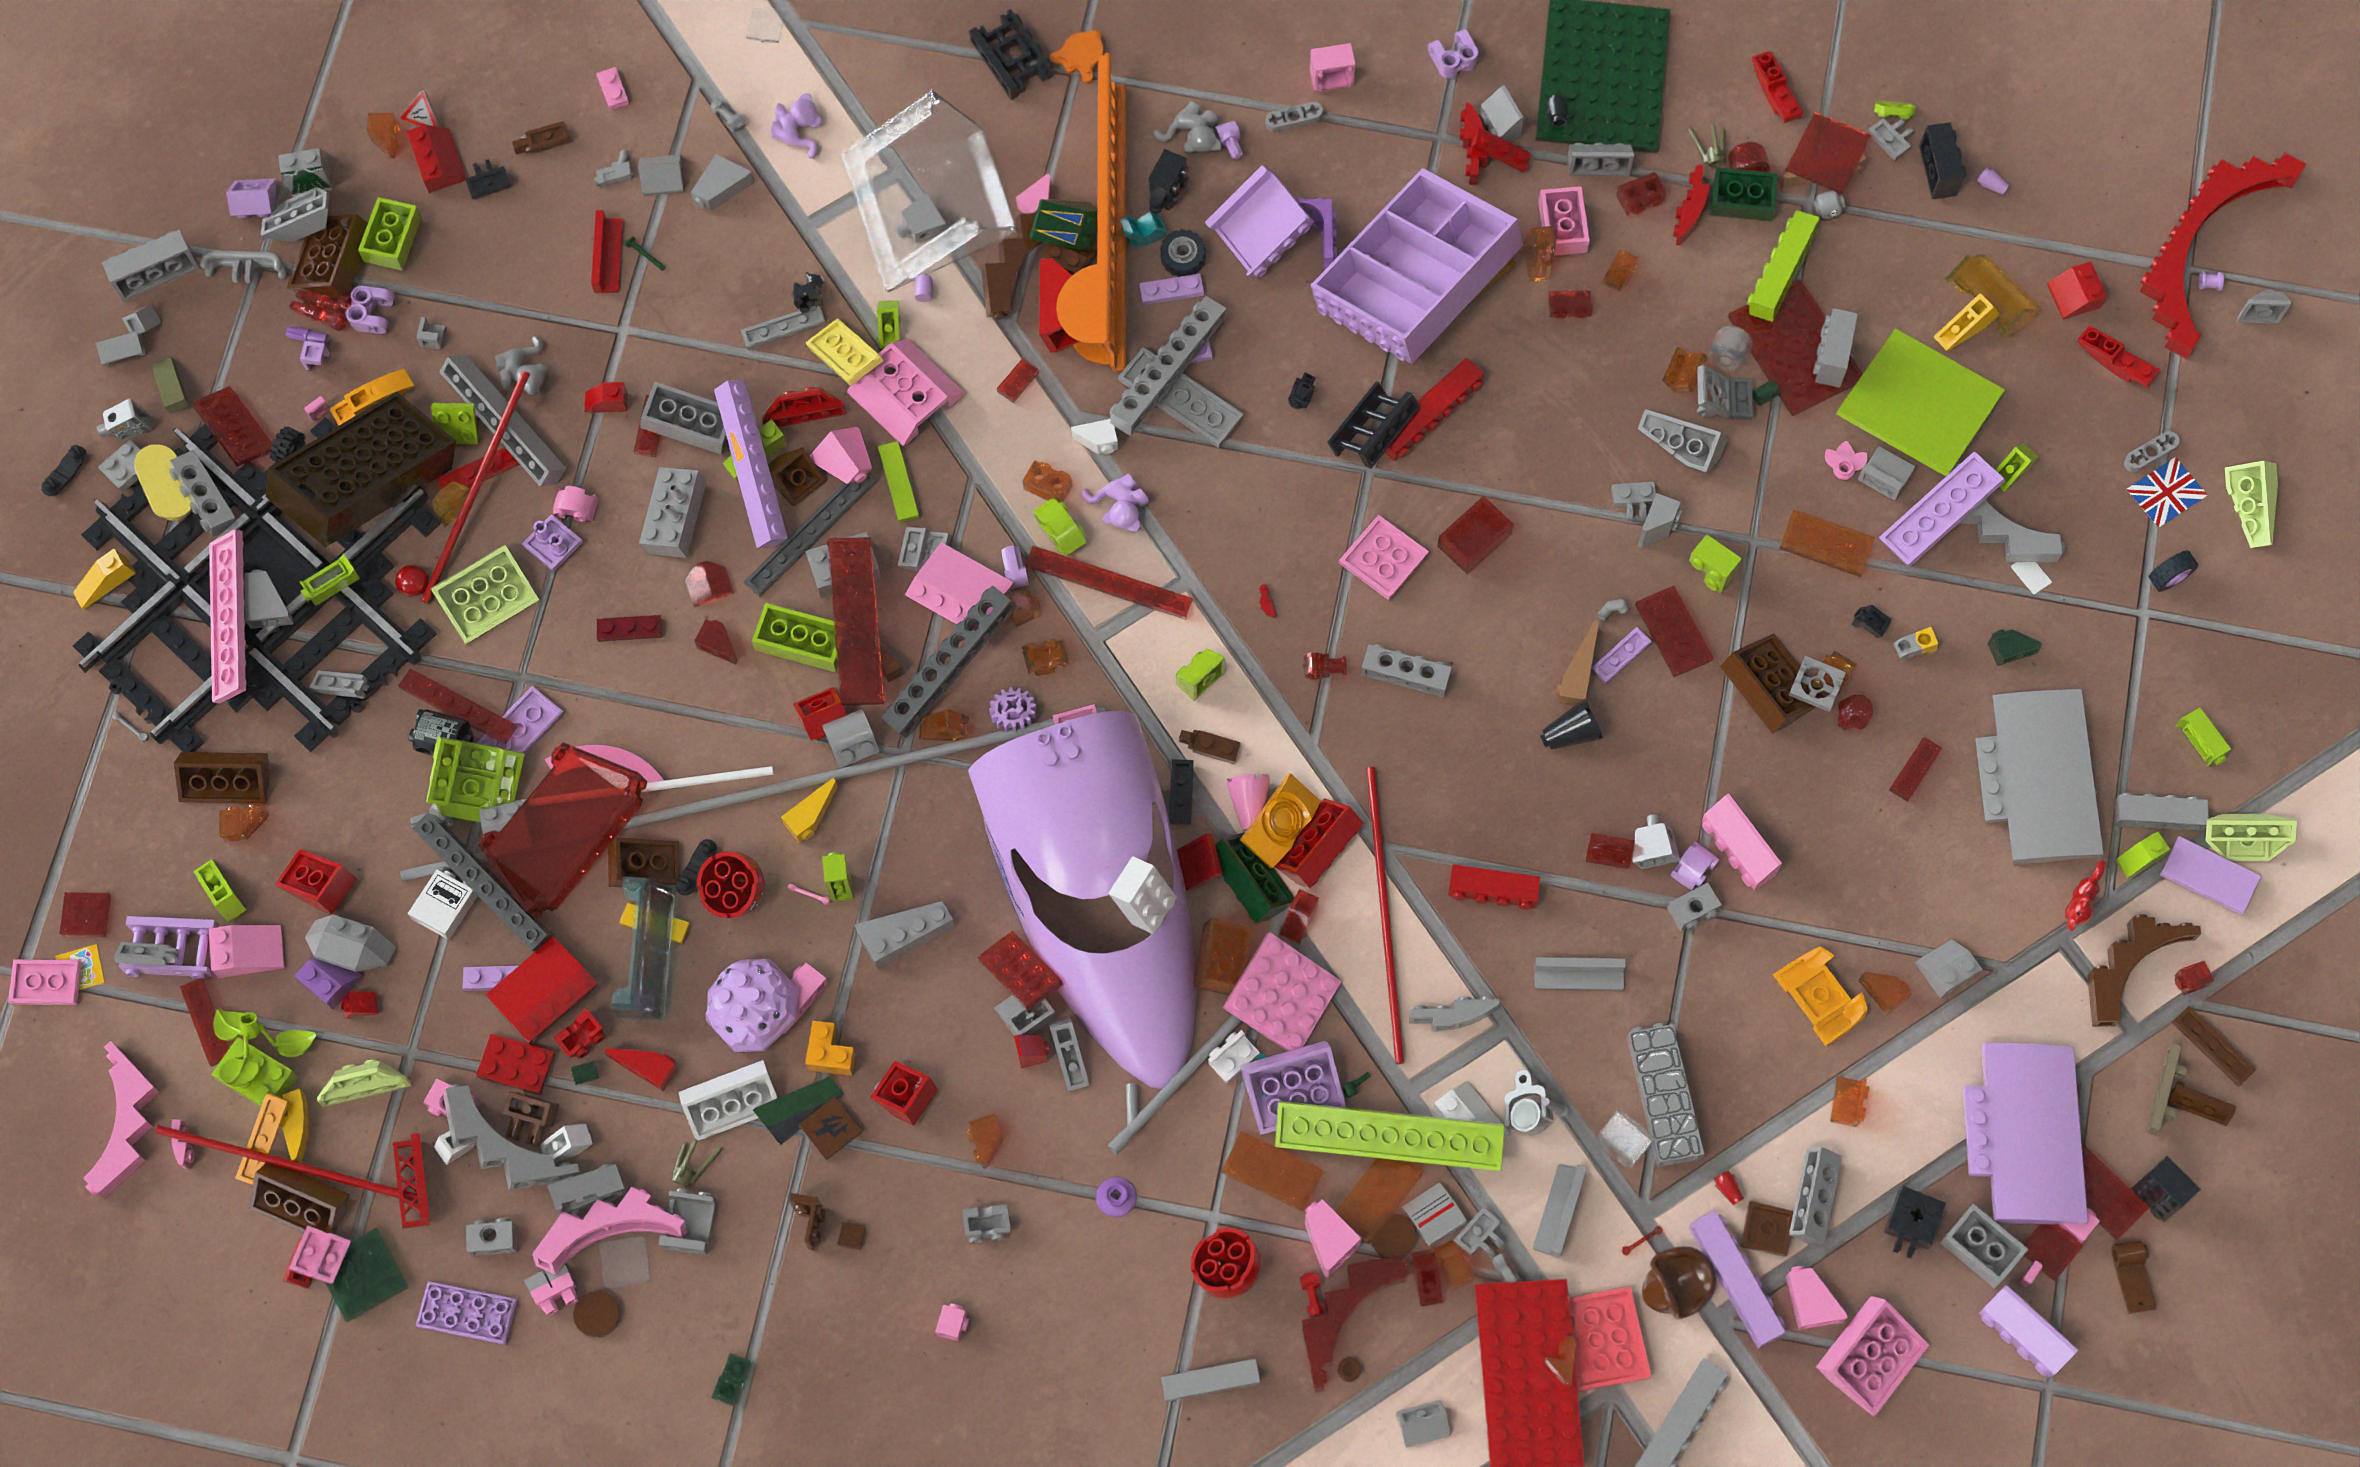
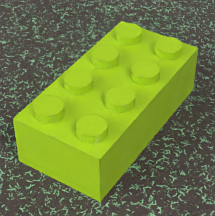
M765 603L752 638V644L755 651L836 673L850 634L846 624Z

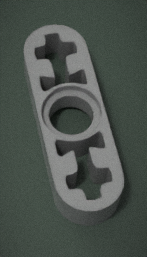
M1310 102L1273 111L1267 114L1265 125L1270 132H1280L1317 123L1322 119L1323 108L1317 102ZM1310 110H1314L1317 114L1313 115ZM1295 113L1300 118L1297 121H1292L1289 119V115ZM1272 119H1275V121L1278 122V124L1274 125V123L1271 122Z
M2167 431L2129 452L2124 459L2125 469L2133 473L2138 472L2172 453L2179 445L2180 439L2178 435ZM2166 440L2173 441L2172 445L2168 443L2163 448L2161 447ZM2154 448L2157 451V455H2148L2146 449ZM2140 456L2142 457L2138 464L2130 462L2131 460H2137Z

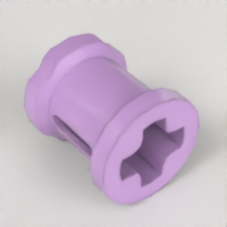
M2201 271L2199 273V290L2204 288H2216L2217 291L2222 290L2224 284L2223 272L2207 274L2205 271Z

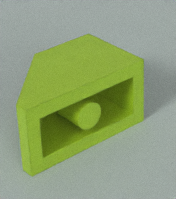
M899 300L879 301L877 306L879 348H885L891 342L900 341Z
M2024 443L2016 446L1995 470L2005 480L2000 486L2004 492L2019 480L2039 458Z
M2157 831L2134 845L2115 861L2126 877L2129 878L2164 858L2171 849Z

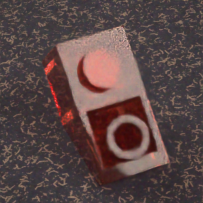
M1299 889L1290 906L1280 935L1300 944L1319 906V897Z

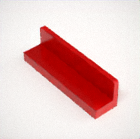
M595 210L591 285L594 293H618L620 286L623 219L606 218L604 210Z

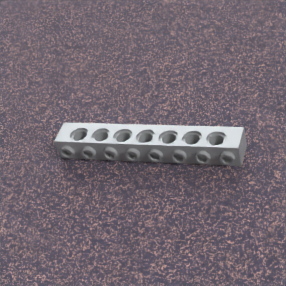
M1207 296L1201 302L1198 301L1195 304L1193 312L1190 316H1185L1178 330L1172 332L1168 343L1160 347L1155 359H1151L1147 363L1145 371L1137 375L1133 383L1134 385L1124 391L1121 401L1112 406L1109 412L1112 425L1130 436L1135 432L1223 323L1226 317V308Z

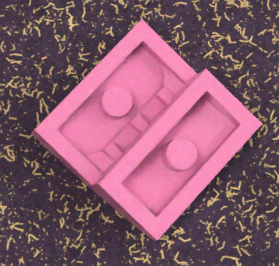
M307 1226L289 1270L333 1284L351 1241Z

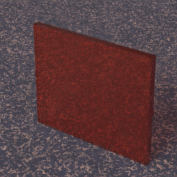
M1815 112L1785 171L1843 194L1872 135Z

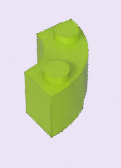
M1052 498L1032 511L1041 529L1049 536L1057 550L1063 555L1067 556L1087 543L1083 537L1085 535L1084 529L1080 524H1075L1068 514L1066 505L1062 501L1058 503Z

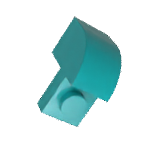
M1152 212L1147 213L1138 220L1129 216L1120 219L1123 226L1122 232L1129 238L1133 247H1142L1154 243L1168 234L1162 217Z

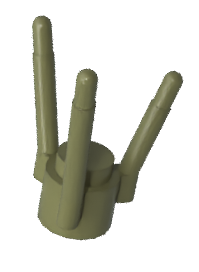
M1711 124L1713 147H1710L1706 154L1693 129L1690 128L1689 132L1703 157L1704 164L1708 163L1710 167L1723 165L1726 160L1725 129H1721L1719 147L1715 124Z
M693 1140L682 1164L687 1143L684 1142L672 1172L671 1180L684 1187H687L689 1183L694 1185L697 1177L722 1151L721 1147H718L692 1175L693 1170L687 1167L698 1140Z

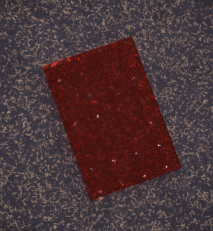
M1801 279L1792 282L1773 322L1750 315L1749 305H1745L1728 314L1729 320L1792 417L1855 386L1863 375L1850 355L1848 367L1840 387L1815 382L1817 374H1813V370L1818 358L1817 349L1822 337H1820L1826 317Z

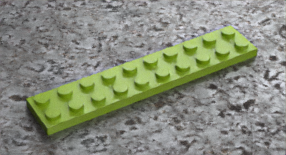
M1279 1101L1275 1147L1501 1171L1505 1124Z

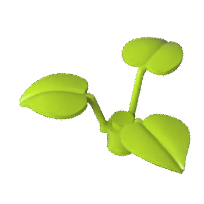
M217 1009L214 1017V1031L219 1039L231 1041L239 1035L244 1038V1059H231L220 1068L221 1080L230 1087L246 1085L257 1077L259 1073L258 1063L248 1061V1039L256 1038L260 1031L274 1047H278L279 1054L286 1057L302 1055L316 1039V1033L311 1031L287 1030L279 1033L276 1036V1041H274L264 1029L263 1024H258L257 1015L252 1012L240 1013Z

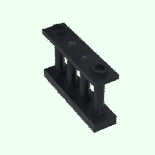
M1376 381L1327 443L1335 456L1338 457L1344 449L1358 453L1365 467L1372 469L1415 415L1420 405L1414 394L1408 391L1400 400L1386 395L1381 384ZM1381 402L1394 406L1388 415L1375 411ZM1369 418L1382 422L1376 430L1363 426ZM1357 433L1370 437L1363 446L1350 442Z

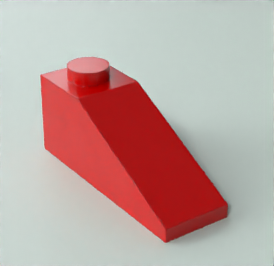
M606 1048L604 1051L608 1058L661 1091L666 1088L678 1070L674 1063L675 1059L666 1053L662 1056L657 1052Z

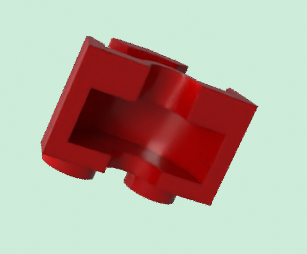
M586 1008L575 1018V1021L570 1026L564 1027L553 1039L569 1058L577 1057L582 1059L589 1053L588 1049L594 1044L602 1042L606 1035L603 1033V1027Z

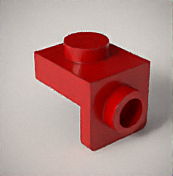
M350 991L341 1001V1010L344 1012V1018L349 1019L353 1015L375 1016L378 1013L376 992Z

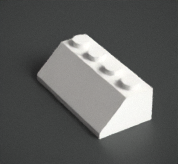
M764 1060L678 1092L693 1135L698 1141L757 1119L758 1116L754 1113L753 1109L777 1099Z

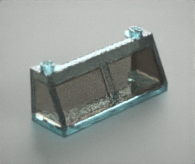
M623 877V894L630 900H636L628 988H619L614 992L611 1010L620 1019L665 1021L676 890L647 878Z

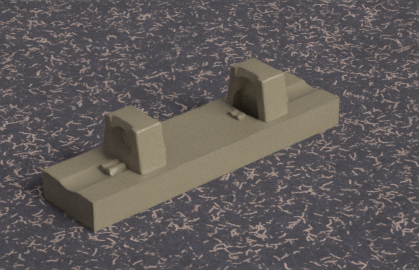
M2172 1044L2166 1051L2146 1133L2155 1135L2160 1130L2163 1119L2173 1121L2176 1117L2177 1110L2166 1105L2173 1078L2184 1079L2187 1075L2188 1068L2177 1064L2182 1046Z

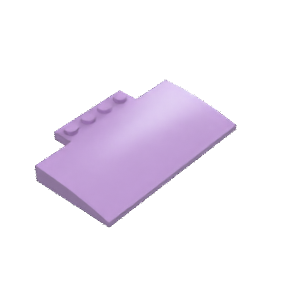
M1984 1043L1981 1048L1984 1086H1964L1963 1097L1969 1176H1990L1993 1220L1997 1224H2087L2074 1048L2043 1044Z

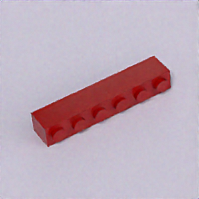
M1466 357L1418 400L1420 408L1384 453L1394 462L1399 457H1405L1410 451V447L1414 444L1418 445L1429 430L1431 432L1438 427L1439 421L1444 417L1448 418L1458 404L1463 405L1473 391L1477 392L1483 386L1484 373Z

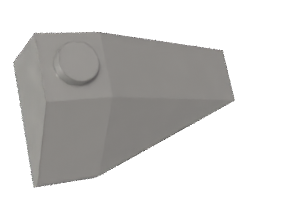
M1647 409L1644 410L1638 426L1641 432L1686 466L1706 473L1721 458L1728 437L1719 431Z

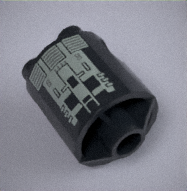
M427 709L418 710L415 729L412 728L408 737L415 751L432 756L437 737L473 742L474 739L468 720Z

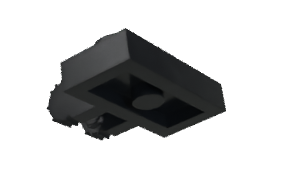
M489 159L485 160L487 172L480 173L479 165L474 163L472 165L476 175L465 179L473 200L512 187L505 167L493 169Z

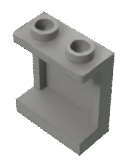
M676 1189V1192L670 1191L668 1213L671 1215L677 1214L684 1219L687 1234L682 1239L663 1233V1236L660 1235L659 1246L666 1250L707 1255L717 1206L716 1199L712 1197V1194L706 1192H699L698 1195L690 1194V1191L685 1189Z

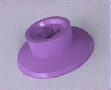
M1112 1177L1105 1180L1098 1187L1096 1193L1098 1207L1103 1213L1111 1217H1121L1128 1214L1134 1208L1137 1200L1136 1190L1132 1183L1121 1177ZM1115 1191L1121 1195L1118 1200L1111 1197Z

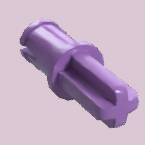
M288 326L285 334L288 338L325 343L326 346L329 340L328 334L311 331V328L305 330Z

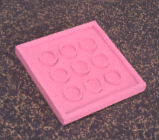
M1269 932L1265 935L1222 1008L1288 1052L1304 1046L1342 981Z

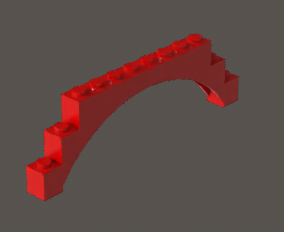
M2284 152L2280 159L2276 157L2272 165L2255 156H2252L2249 163L2244 161L2240 169L2222 159L2217 166L2213 164L2207 174L2210 177L2209 180H2203L2198 188V191H2200L2199 196L2194 195L2188 204L2191 207L2189 212L2185 210L2179 219L2181 225L2179 227L2175 225L2169 235L2172 238L2171 241H2165L2159 251L2162 253L2161 257H2155L2150 265V268H2152L2151 273L2146 272L2140 281L2143 286L2139 292L2157 301L2153 308V311L2156 313L2152 320L2170 329L2165 337L2168 340L2165 348L2187 359L2202 335L2196 331L2191 320L2184 292L2185 260L2190 243L2196 232L2215 212L2240 197L2270 188L2288 187L2292 189L2306 163Z

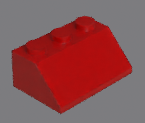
M422 125L406 131L428 193L466 181L467 177L449 128Z

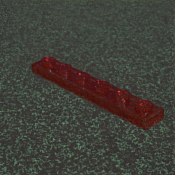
M409 669L398 685L401 690L442 712L468 720L471 727L505 745L517 729L516 724L412 669Z

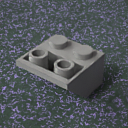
M1031 983L994 1007V1010L1013 1036L1033 1035L1048 1025V1022L1056 1019L1053 1008Z

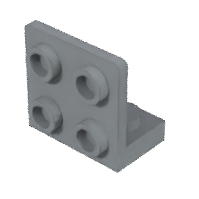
M1879 446L1868 464L1864 465L1858 481L1895 501L1914 471L1915 466Z

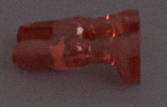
M296 291L295 297L303 303L292 301L290 303L291 310L311 318L313 321L329 323L330 327L336 331H341L347 325L346 312L352 303L351 295L342 294L337 301L332 300L326 295L310 291ZM329 309V310H332V311H335V312H334V313H329V312H326L325 310Z

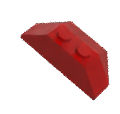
M808 387L802 391H787L784 394L778 395L762 416V422L764 425L772 420L779 428L846 415L847 412L845 403L841 399L821 387Z

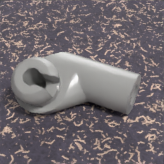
M1623 599L1608 601L1597 612V616L1605 621L1613 611H1619L1620 614L1627 613L1629 605Z

